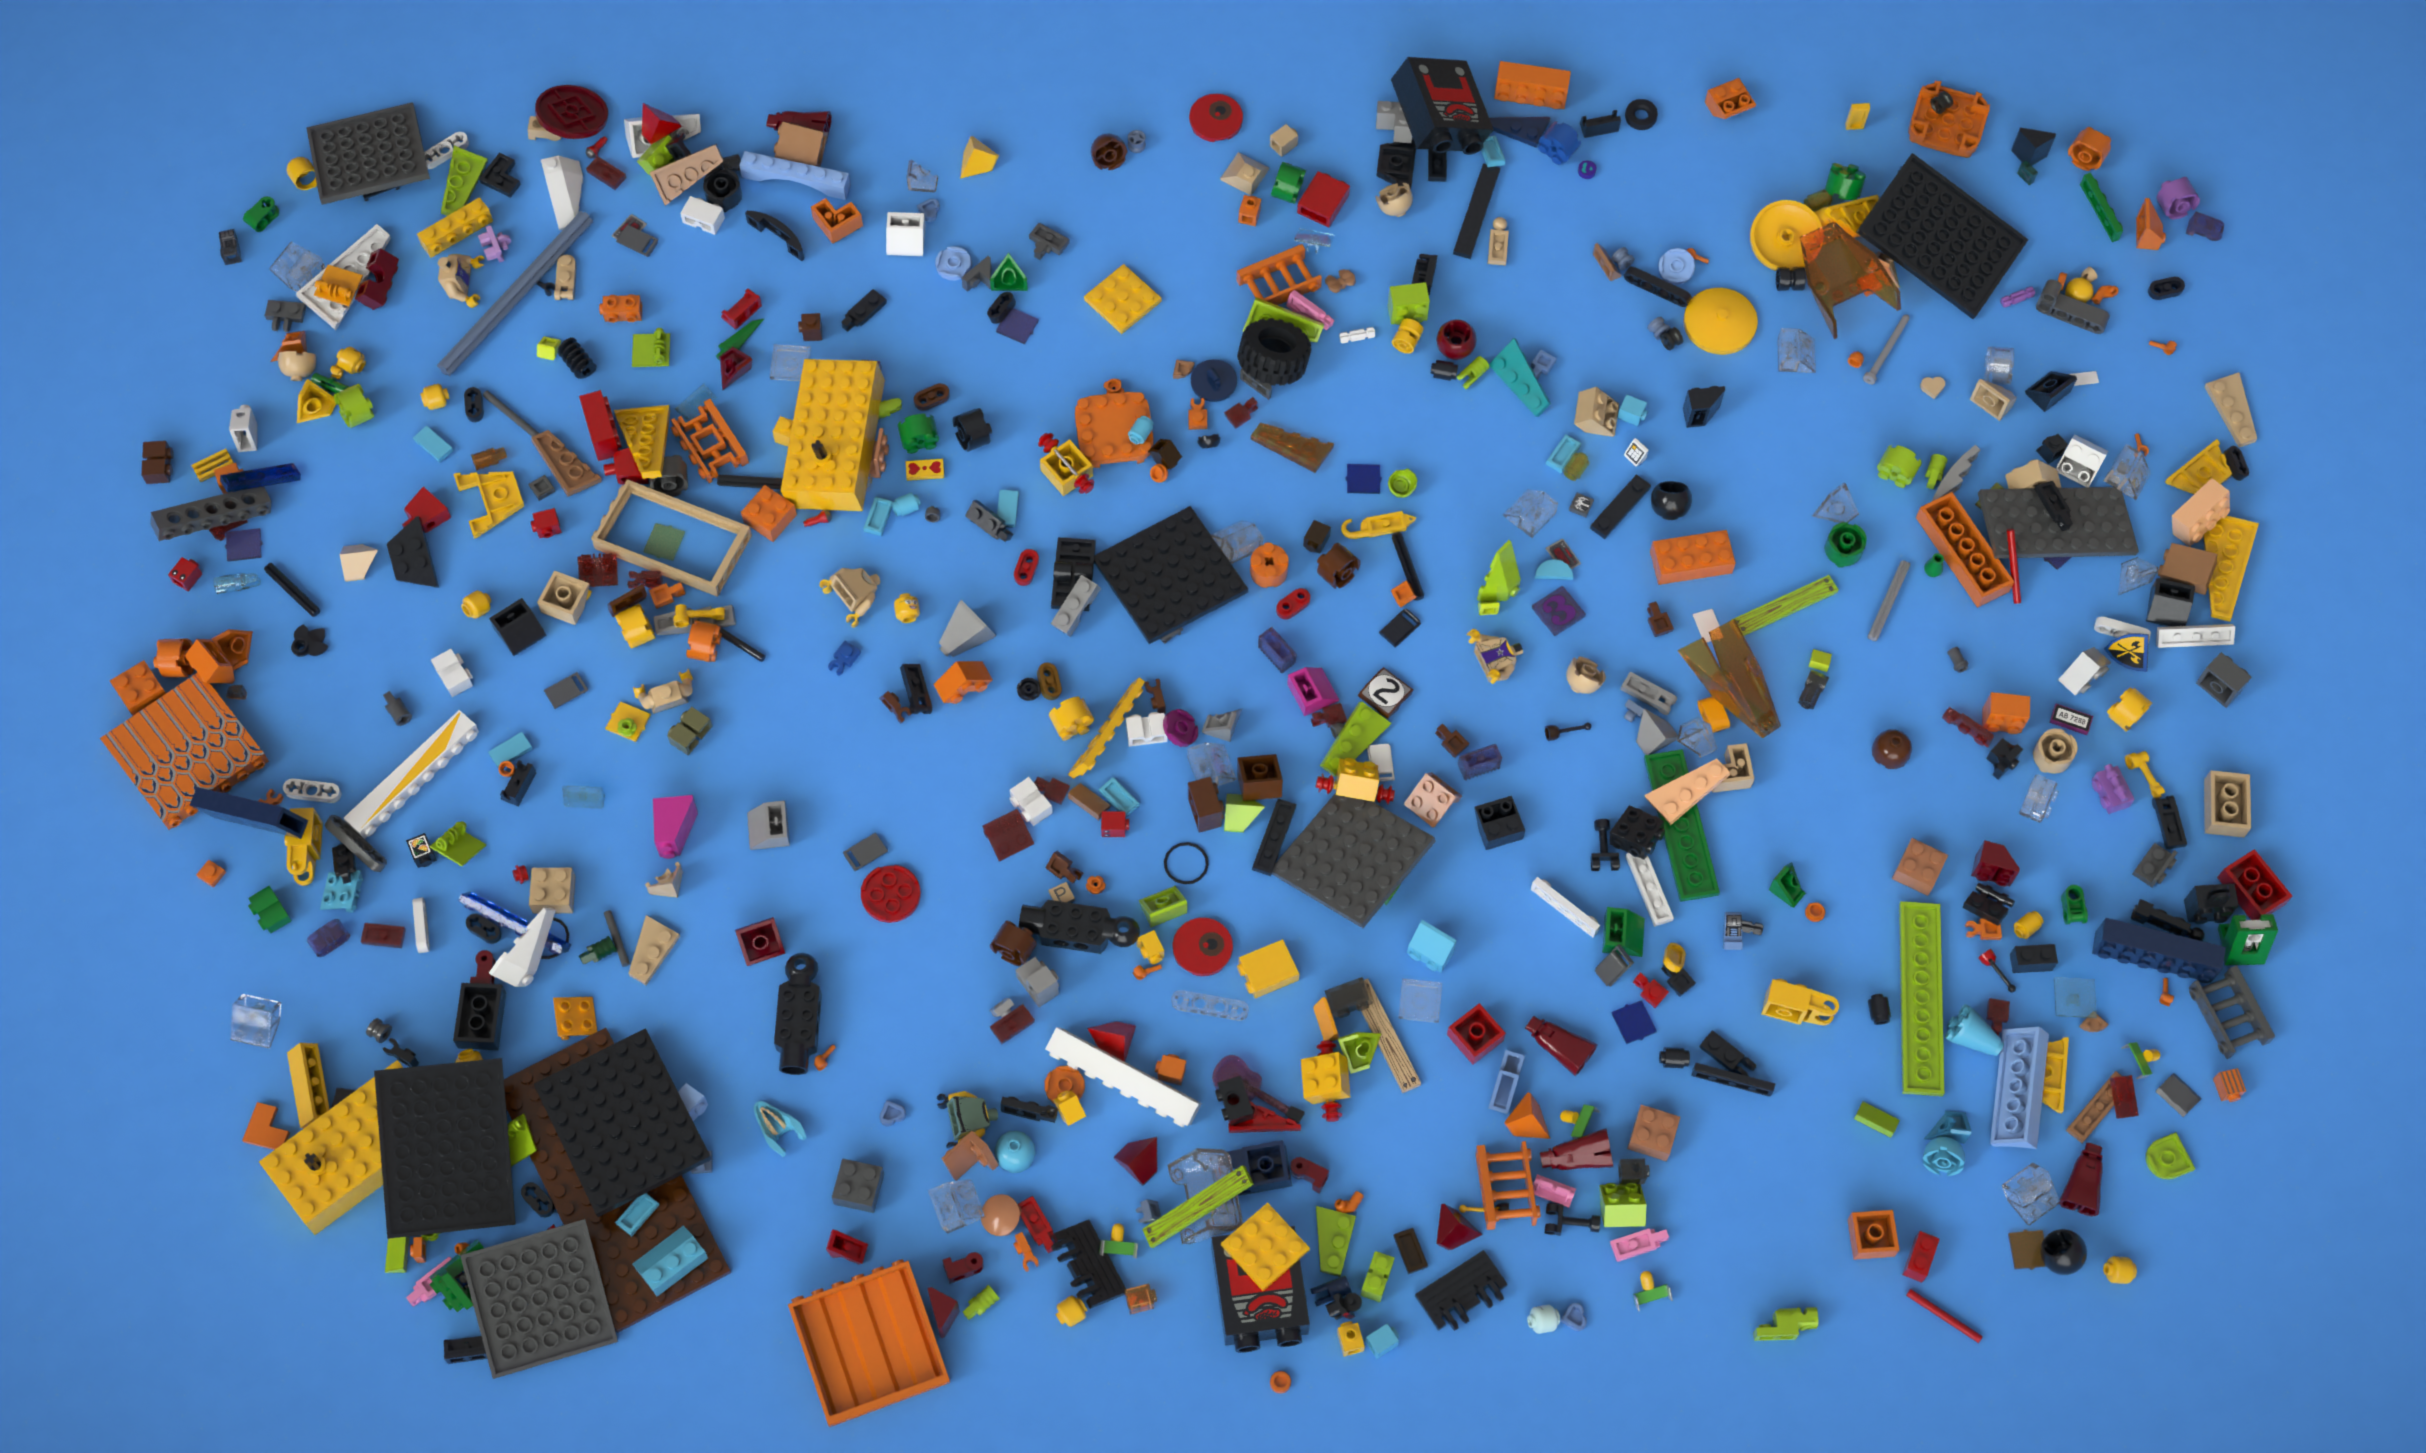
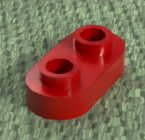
M1026 549L1020 554L1014 570V580L1018 585L1026 586L1033 580L1039 564V556L1035 550Z
M1303 588L1294 590L1278 602L1276 607L1277 615L1282 619L1292 618L1309 605L1310 593ZM1302 595L1304 598L1300 599L1298 596Z

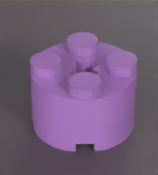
M2187 177L2174 181H2165L2161 185V190L2156 197L2165 215L2173 220L2188 215L2187 211L2191 208L2194 211L2200 203V198Z

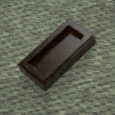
M1413 1228L1393 1235L1408 1275L1428 1268Z

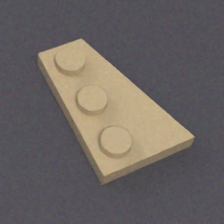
M646 915L628 973L629 976L647 985L680 938V935Z

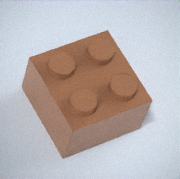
M1911 838L1892 879L1928 896L1948 855Z
M1641 1104L1627 1149L1667 1162L1680 1116Z

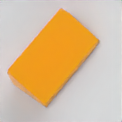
M1322 997L1314 1005L1313 1009L1323 1040L1335 1041L1338 1040L1339 1034L1327 998Z

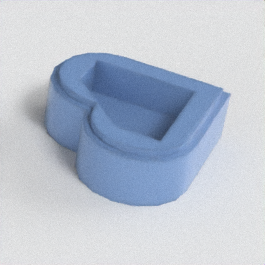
M929 199L917 205V209L920 213H924L925 221L932 222L936 220L940 206L936 199Z
M886 1100L880 1113V1121L882 1125L888 1127L892 1126L895 1122L903 1121L906 1118V1111L903 1106Z
M1579 1303L1571 1304L1560 1322L1575 1331H1582L1587 1324V1320L1583 1316L1584 1309Z

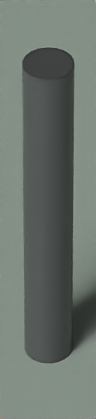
M610 910L606 911L604 916L622 967L628 966L630 962L614 917Z

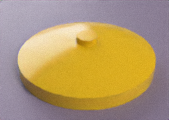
M1780 200L1765 206L1757 214L1750 229V244L1757 259L1771 270L1776 271L1777 267H1787L1790 270L1793 267L1805 268L1815 260L1822 248L1823 228L1817 215L1806 205L1793 200Z
M1710 288L1699 292L1690 300L1685 309L1683 323L1687 336L1697 347L1709 353L1726 355L1744 349L1752 341L1757 330L1758 318L1755 308L1742 294L1727 288Z

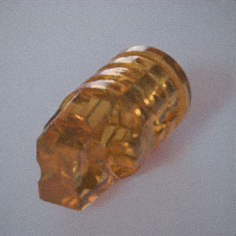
M503 447L495 450L490 448L480 453L471 454L476 471L498 464L499 460L507 457Z

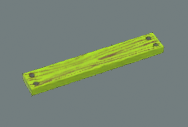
M1827 575L1730 620V625L1738 638H1741L1838 593L1839 589L1830 575Z
M1240 1166L1143 1228L1142 1230L1151 1248L1158 1246L1254 1185L1246 1167Z

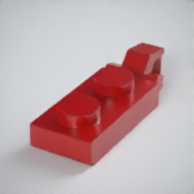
M1031 1196L1018 1204L1021 1208L1020 1218L1037 1245L1043 1244L1046 1251L1050 1253L1053 1251L1051 1246L1054 1244L1051 1240L1053 1229L1036 1200Z

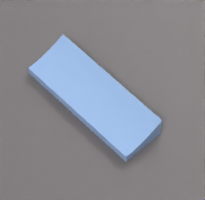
M2040 1027L2003 1029L2002 1042H2004V1046L2000 1051L1990 1144L1994 1147L2037 1149L2049 1034Z

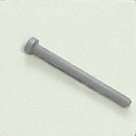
M1903 315L1870 372L1865 373L1863 376V380L1866 383L1873 385L1876 382V375L1908 323L1909 315Z

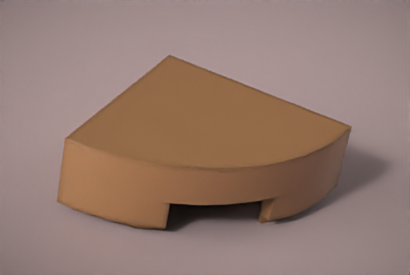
M1176 360L1173 379L1188 376L1193 371L1195 362Z
M2093 1011L2079 1027L2088 1032H2099L2104 1030L2109 1024Z

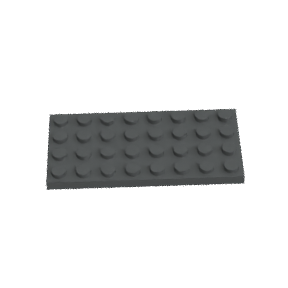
M2121 487L2058 488L2071 510L2070 519L2073 525L2066 531H2062L2058 523L2053 521L2034 488L1980 489L1978 492L1995 559L2009 558L2007 529L2015 530L2017 558L2133 556L2139 552Z

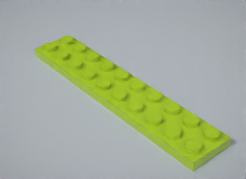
M1900 901L1902 1094L1943 1097L1945 1090L1940 904Z

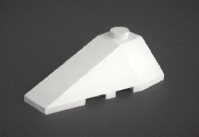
M699 114L672 115L681 124V127L669 134L671 138L676 134L681 136L684 133L686 136L685 140L701 132ZM642 117L624 119L626 139L632 158L641 157L651 146L642 136Z
M558 155L541 159L560 231L579 213L583 174L579 161Z
M543 908L527 926V933L514 940L515 946L508 954L504 952L499 957L489 973L515 987L528 986L533 981V975L537 971L556 910L554 908Z

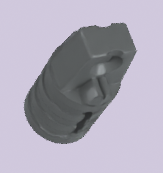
M388 691L383 695L388 703L385 706L386 710L398 726L407 724L412 718L411 713L400 698L395 699L391 692Z

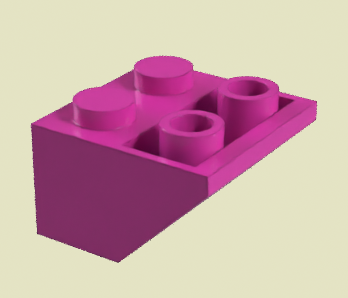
M1305 667L1288 675L1287 685L1304 716L1339 701L1322 668Z

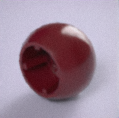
M1454 319L1440 327L1436 341L1439 351L1445 357L1460 360L1473 352L1477 338L1474 328L1469 323Z

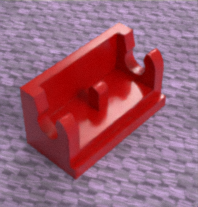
M748 288L745 290V296L732 308L721 312V318L736 330L762 307L760 296Z

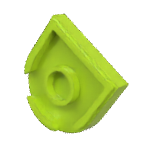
M2176 1132L2154 1141L2146 1151L2145 1160L2147 1167L2159 1178L2175 1179L2195 1170Z

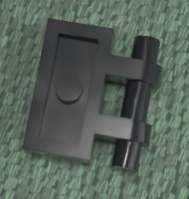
M1978 883L1975 890L1981 892V894L1973 891L1964 902L1963 908L1999 926L2009 910L2004 905L2012 908L2015 900L2009 898V895L2005 893L2001 894L1993 890V887L1989 885L1985 886ZM1988 897H1991V898L1997 900V902H1994V901L1988 899Z

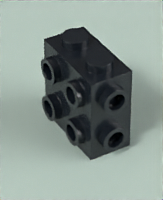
M1629 805L1610 831V845L1624 850L1634 857L1645 860L1648 854L1653 853L1657 841H1661L1665 835L1664 821L1657 816H1652L1639 808Z

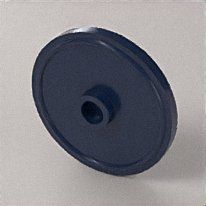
M1213 359L1201 362L1194 368L1191 374V387L1194 393L1206 401L1217 402L1228 398L1234 392L1237 385V376L1234 369L1228 363L1221 360Z

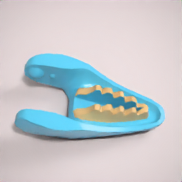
M758 1101L755 1103L754 1113L769 1147L782 1157L786 1156V1150L777 1144L779 1137L785 1132L794 1130L798 1134L799 1139H806L804 1129L797 1119L766 1102Z

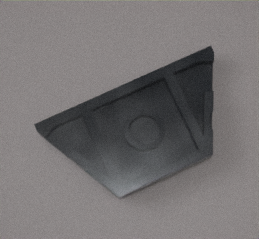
M1413 137L1411 143L1394 142L1380 145L1377 177L1391 184L1397 183L1398 186H1403V183H1407L1411 189L1416 152Z
M417 516L387 543L395 578L400 582L438 588L439 585L421 517Z

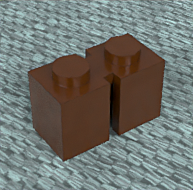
M166 441L143 442L142 457L147 459L142 460L141 476L146 484L170 483V475L173 474V468L170 464L171 459H173L172 447H169Z

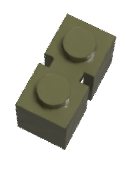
M693 707L681 715V722L677 723L676 726L673 725L667 735L670 744L686 755H689L698 745L699 741L695 738L698 737L702 740L712 728L710 718Z

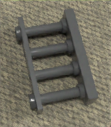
M2237 965L2228 969L2224 974L2225 979L2201 987L2197 980L2189 987L2191 998L2196 1001L2218 1042L2219 1051L2224 1054L2226 1059L2234 1055L2236 1052L2234 1048L2254 1040L2260 1041L2263 1046L2275 1038L2270 1025ZM2226 986L2231 987L2235 994L2233 997L2212 1005L2210 1004L2206 994ZM2235 1004L2241 1005L2244 1011L2243 1015L2220 1023L2215 1012ZM2245 1022L2251 1024L2254 1032L2231 1041L2225 1032L2226 1029Z

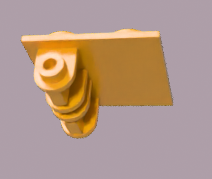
M328 264L320 281L316 280L315 282L317 289L314 296L350 306L363 275Z
M593 997L553 998L557 1034L561 1037V1040H568L569 1036L592 1035L597 1032Z

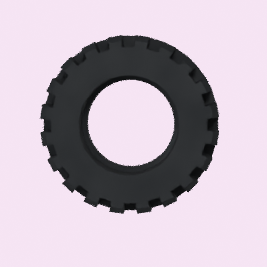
M1269 318L1268 320L1260 319L1244 329L1237 358L1241 368H1243L1246 374H1250L1251 378L1258 379L1264 384L1266 382L1270 383V385L1275 386L1279 384L1282 386L1286 385V383H1294L1295 380H1299L1305 374L1311 353V343L1307 335L1302 333L1299 327H1294V324L1290 322L1286 323L1284 320H1274V318Z

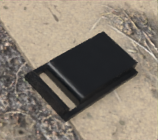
M1403 609L1379 634L1396 648L1421 623L1408 609ZM1405 613L1417 625L1414 626L1413 624H1411L1405 617L1402 616V614Z

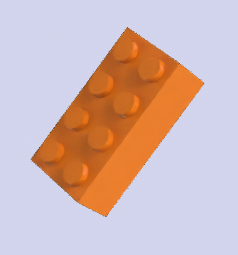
M1500 61L1494 99L1517 102L1519 104H1531L1538 107L1565 109L1571 71Z
M1727 530L1657 540L1652 542L1650 549L1658 585L1732 574L1736 564Z

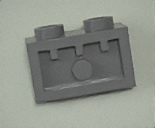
M2154 843L2132 875L2150 887H2153L2156 882L2160 884L2167 875L2164 873L2166 868L2171 869L2177 861L2174 857L2178 852L2174 850L2171 854Z

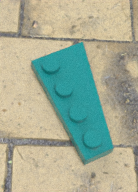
M1513 338L1489 363V366L1536 417H1539L1551 403L1541 384L1537 381L1533 369L1529 366L1524 352L1521 351L1517 339Z

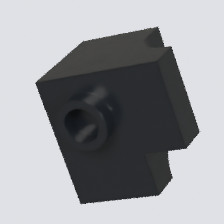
M2002 738L1986 758L1994 766L1993 776L1999 780L2009 768L2013 770L2020 762L2017 759L2023 748L2018 744L2012 745Z

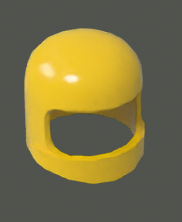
M296 157L288 163L286 167L287 174L298 189L308 190L317 186L316 177L308 185H303L300 182V178L306 176L310 171H314L312 163L307 158Z

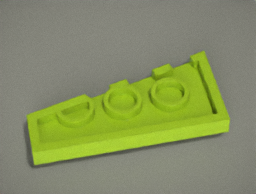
M457 146L453 147L441 214L448 216L467 204L488 163L487 158Z
M1256 297L1242 332L1255 321L1274 318V320L1281 319L1286 323L1294 324V327H1299L1302 333L1307 335L1310 342H1318L1324 324Z
M1358 702L1321 762L1320 767L1336 777L1339 759L1352 758L1355 760L1392 723L1364 702Z

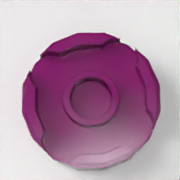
M1182 709L1172 710L1164 717V732L1175 745L1187 747L1194 743L1198 737V726H1195L1194 718L1187 711Z

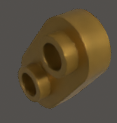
M1043 663L1037 670L1041 693L1048 700H1056L1062 691L1057 668L1051 663Z

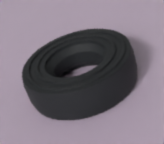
M1645 99L1632 101L1627 106L1625 112L1627 123L1637 130L1651 128L1658 116L1656 106ZM1637 110H1644L1648 113V117L1646 119H1638L1635 116V112Z

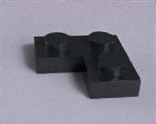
M499 152L479 178L480 183L511 198L521 185L519 180L508 175L515 165V160Z

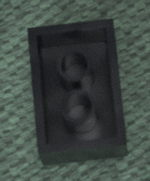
M461 983L453 1038L457 1048L499 1050L506 991L503 985Z

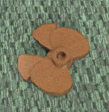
M1345 269L1339 270L1340 278L1336 279L1329 275L1325 279V284L1334 293H1338L1341 289H1345L1346 286H1353L1356 283L1355 275Z

